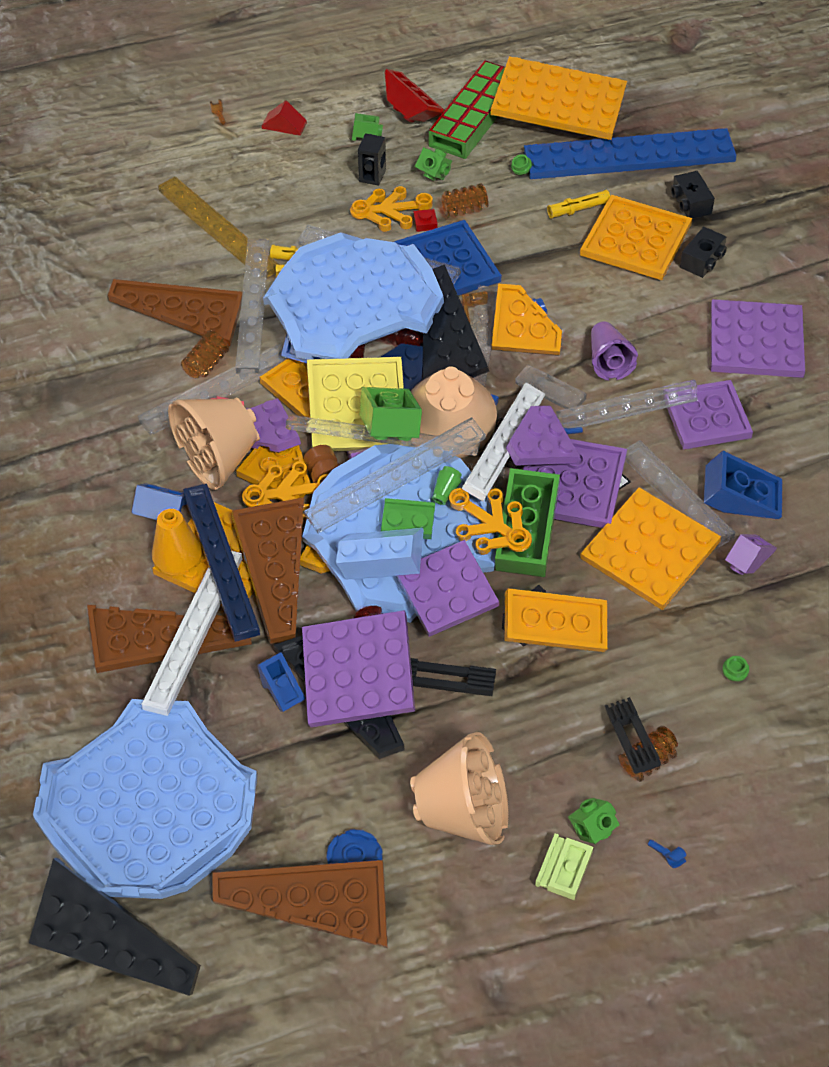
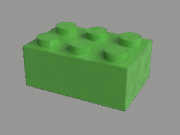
M361 388L359 415L370 436L378 440H386L388 437H397L399 440L404 441L419 438L422 409L409 389Z

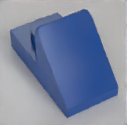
M282 652L258 664L262 686L269 689L280 712H284L306 699Z

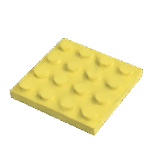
M401 357L307 360L312 448L318 445L331 446L333 451H350L384 444L408 446V441L399 440L397 437H388L386 440L373 438V436H370L359 415L362 387L404 388Z

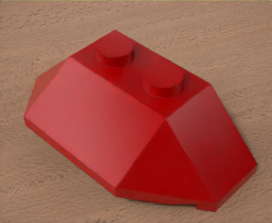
M390 69L385 70L387 100L393 105L394 110L404 115V119L409 122H415V120L425 122L442 115L445 111L402 72Z

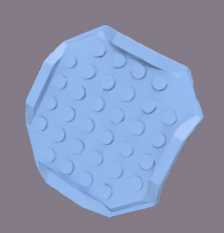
M338 233L300 247L282 268L263 297L264 305L269 304L286 330L296 357L313 360L314 356L325 359L349 358L358 346L405 328L427 333L433 323L432 318L434 314L440 311L444 303V298L432 268L414 244L404 246L398 245L395 242L369 238L361 239L345 233Z
M401 444L374 445L334 468L316 488L312 496L302 535L303 542L315 549L342 585L357 614L372 616L405 610L407 622L409 623L417 616L396 576L346 580L336 564L339 541L349 534L381 531L385 498L434 502L432 497L438 473L444 466L452 467L462 474L460 478L462 482L457 487L462 488L471 471L461 458L447 451ZM469 494L472 503L492 515L488 494L484 501ZM450 500L445 505L434 502L435 512L432 539H423L421 558L461 542L456 535V528L459 525L467 524L469 526L483 524V522L465 510L458 511L453 509L450 505ZM458 500L456 503H462L464 501ZM468 531L460 532L461 535H466L468 533ZM499 533L471 536L465 542L482 572L494 571L497 548L491 549L486 555H481L477 552L475 543L481 537L488 539L498 538ZM481 544L479 547L486 548L488 545Z
M131 699L116 723L106 732L70 758L43 763L40 776L41 786L39 796L36 797L33 817L51 845L72 870L84 877L85 881L98 891L104 892L109 897L163 899L188 891L234 854L252 828L257 771L242 765L207 730L189 701H175L169 715L165 716L143 710V700Z

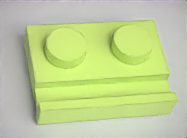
M555 833L536 879L535 886H542L547 888V891L575 900L593 853V847L570 838H561Z

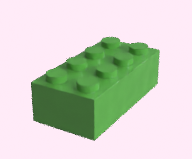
M510 468L503 508L504 524L512 528V518L508 515L507 506L513 501L520 502L523 508L521 516L522 527L530 532L532 543L527 550L522 552L512 551L509 547L497 548L495 555L496 571L540 577L546 576L559 493V474ZM513 508L511 511L517 512L519 509ZM517 539L515 542L519 543V542H522V541H524V540H523V539Z

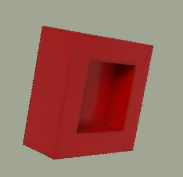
M435 209L413 211L416 232L438 228Z

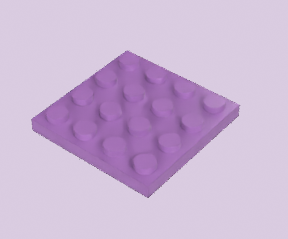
M712 299L711 372L804 378L805 356L802 305Z
M570 439L580 455L577 463L524 465L523 470L560 475L555 513L556 520L603 528L607 523L611 524L627 449Z
M405 610L302 627L307 717L310 728L415 711Z

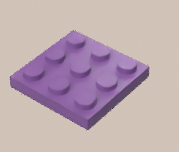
M731 380L665 390L663 392L664 402L683 450L752 438V428Z
M465 540L421 558L420 574L396 575L428 637L499 606V600Z

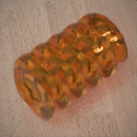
M482 183L477 184L476 187L470 185L468 189L461 187L460 191L456 188L452 190V193L448 190L441 196L442 208L446 218H450V211L456 217L458 216L459 209L464 215L466 214V208H469L470 212L473 213L474 206H477L478 210L482 211V205L485 204L488 208L489 204L487 191Z
M207 331L202 339L197 342V345L192 348V351L181 361V366L192 378L207 377L209 371L214 369V365L219 363V359L224 357V353L229 351V345L217 332Z
M661 725L656 731L649 733V739L652 741L662 764L665 765L669 762L668 757L672 759L677 757L675 748L678 747V742L670 729ZM640 741L633 744L632 747H634L635 750H637V746L640 745V747L643 748V745ZM625 752L618 755L622 768L637 781L641 782L644 780L643 773L646 776L652 774V769L634 774ZM660 766L655 767L653 769L658 770L660 769Z

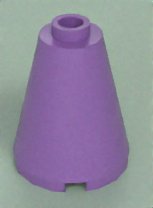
M603 321L594 325L591 330L592 366L596 374L604 380H609V378L619 380L631 374L636 368L638 357L634 345L609 322Z

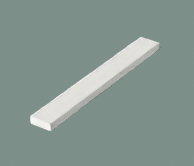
M528 383L524 384L463 485L462 489L484 501L510 456L506 446L530 406L540 405L546 395L544 392Z
M232 551L238 568L242 561V553ZM209 567L143 700V710L165 716L169 715L216 616L221 600Z

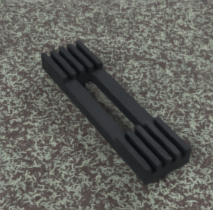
M410 658L413 686L493 696L496 669L478 666H470L469 668L418 661L416 658ZM417 671L467 677L468 681L464 683L417 677L416 674Z
M629 697L627 702L623 699L621 704L617 701V705L614 706L611 703V707L605 705V708L634 774L661 766V762ZM633 724L643 748L640 745L637 746V750L632 747L623 726Z

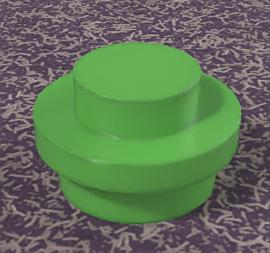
M523 154L515 156L511 164L512 171L518 175L526 174L532 167L531 159Z
M732 656L724 662L723 674L729 680L742 681L749 674V665L744 658Z

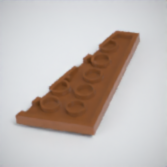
M113 279L108 292V299L115 304L231 346L244 294L241 291Z
M304 497L232 510L233 523L270 644L293 639L296 635Z
M87 605L96 672L101 673L163 661L185 615H176V612L148 609L126 611L120 610L119 607L110 606L109 609L97 608L96 605ZM216 615L198 654L251 645V638L235 642L226 616Z
M383 860L212 873L213 902L215 904L388 948Z

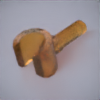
M218 99L219 103L213 104L210 101L212 114L218 116L222 125L226 124L222 114V100Z

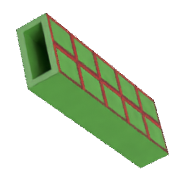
M484 60L430 128L429 147L437 148L463 159L468 157L498 117L490 114L505 69L504 66Z

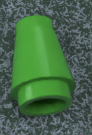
M444 466L438 473L432 500L440 505H445L449 500L451 491L456 489L462 482L460 479L462 474L452 467Z

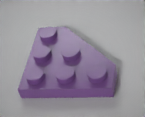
M278 398L266 401L252 408H247L251 409L256 416L254 425L260 436V440L256 441L251 448L258 449L259 446L269 447L270 451L281 452L301 444L299 435Z
M530 406L506 446L515 465L577 463L580 458L551 406Z

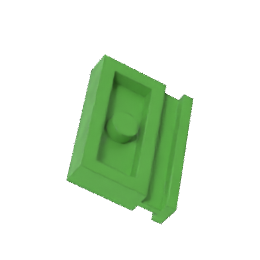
M385 498L381 531L423 528V539H432L435 503Z

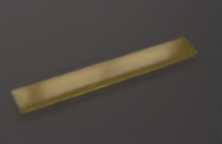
M173 177L158 186L160 193L262 280L276 273V264L278 263L177 177Z

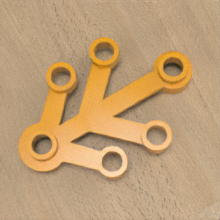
M396 187L394 192L387 198L385 190L378 188L373 191V194L367 200L354 201L350 208V213L356 219L367 218L377 223L379 230L383 232L391 229V220L387 217H381L376 213H383L400 222L402 229H410L413 226L412 217L398 211L431 209L433 198L428 193H420L416 196V201L395 203L397 200H404L407 197L405 187Z
M297 461L277 488L268 489L273 481H279L283 477L282 467L275 464L269 467L268 473L258 485H249L243 491L242 499L247 507L270 504L272 499H279L281 501L297 499L294 496L313 494L329 474L320 476L317 483L292 486L298 478H302L307 474L306 464L302 461ZM302 467L304 470L298 472L296 471V468ZM273 471L280 472L278 475L271 474ZM254 495L259 497L255 500L251 499V497ZM304 504L303 511L309 510L310 504ZM303 514L304 521L307 520L308 515Z
M456 488L451 491L449 500L453 509L458 511L465 510L483 522V524L469 526L467 524L459 525L456 528L458 540L468 541L474 535L496 532L504 536L493 539L479 538L475 545L477 552L481 555H486L491 549L509 547L512 551L522 552L531 546L532 536L528 530L522 527L521 516L523 508L520 502L513 501L507 506L508 515L512 518V528H510L503 521L501 506L503 494L501 490L494 488L488 493L492 515L472 503L469 493L462 488ZM494 495L500 496L498 499L491 498ZM458 500L464 501L462 503H456ZM513 508L519 509L517 512H512L511 510ZM461 531H468L466 535L460 534ZM517 539H523V540H524V541L519 542V543L515 542ZM481 544L488 545L486 548L479 547Z

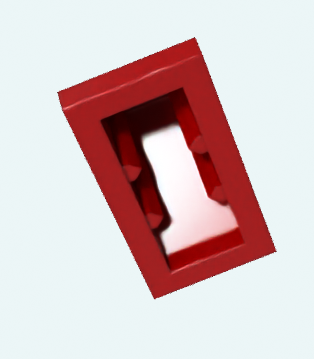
M285 100L268 112L262 124V129L301 136L307 120Z

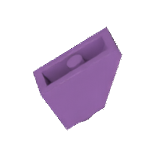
M740 534L725 560L732 564L730 566L732 570L741 575L744 573H754L777 548L758 535Z

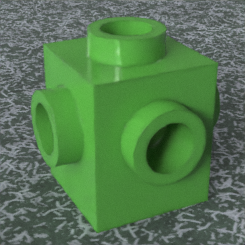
M423 147L415 167L424 171L423 176L435 181L436 177L444 180L445 176L450 172L452 160L446 158L447 153L437 148L435 151Z
M596 798L583 801L580 804V808L568 817L580 840L593 844L608 838L612 831L620 825L612 804Z

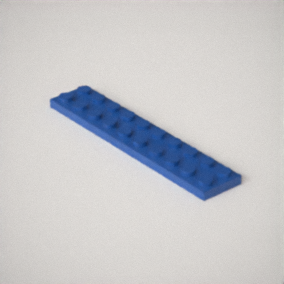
M727 128L615 137L612 140L593 139L524 145V155L530 158L532 162V167L528 172L530 179L736 162L737 156Z

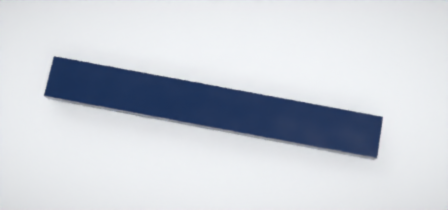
M207 483L183 489L189 512L234 641L259 636L260 628Z

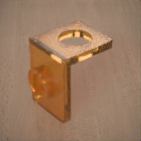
M487 291L462 295V306L469 323L468 307L487 304ZM473 298H481L480 300L472 301Z

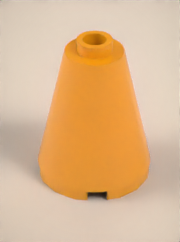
M166 509L157 517L152 560L154 565L164 574L172 576L187 574L189 569L200 564L202 547L181 512L176 509Z

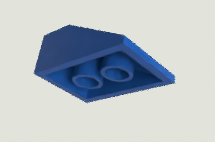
M722 451L706 465L704 503L724 513L780 519L782 517V479Z

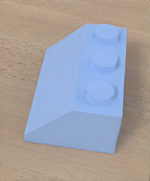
M423 528L349 534L339 541L336 564L346 580L420 574L424 530Z

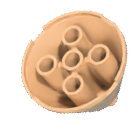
M447 367L444 370H440L419 382L410 391L422 409L419 438H412L410 440L416 447L447 451L459 458H463L480 450L492 437L497 420V410L493 397L480 382L459 371L457 368Z
M237 397L234 399H178L173 401L168 407L171 430L179 449L184 447L190 458L187 464L203 484L207 483L208 488L212 490L221 488L254 443L260 440L254 422H256L254 412L251 409L246 410Z
M474 732L468 734L419 772L417 776L411 777L410 784L412 791L415 793L416 800L413 812L416 820H422L429 828L485 844L496 845L502 843L505 838L501 836L502 829L508 828V799L500 764H494L490 752H494V749L482 733Z

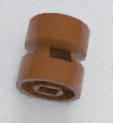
M328 445L314 446L304 456V462L311 474L310 477L313 483H317L320 476L329 474L334 468L340 466L333 449Z

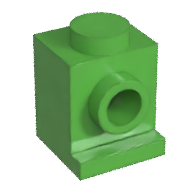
M355 113L352 140L356 141V137L363 139L365 133L382 136L383 125L379 124L380 117Z

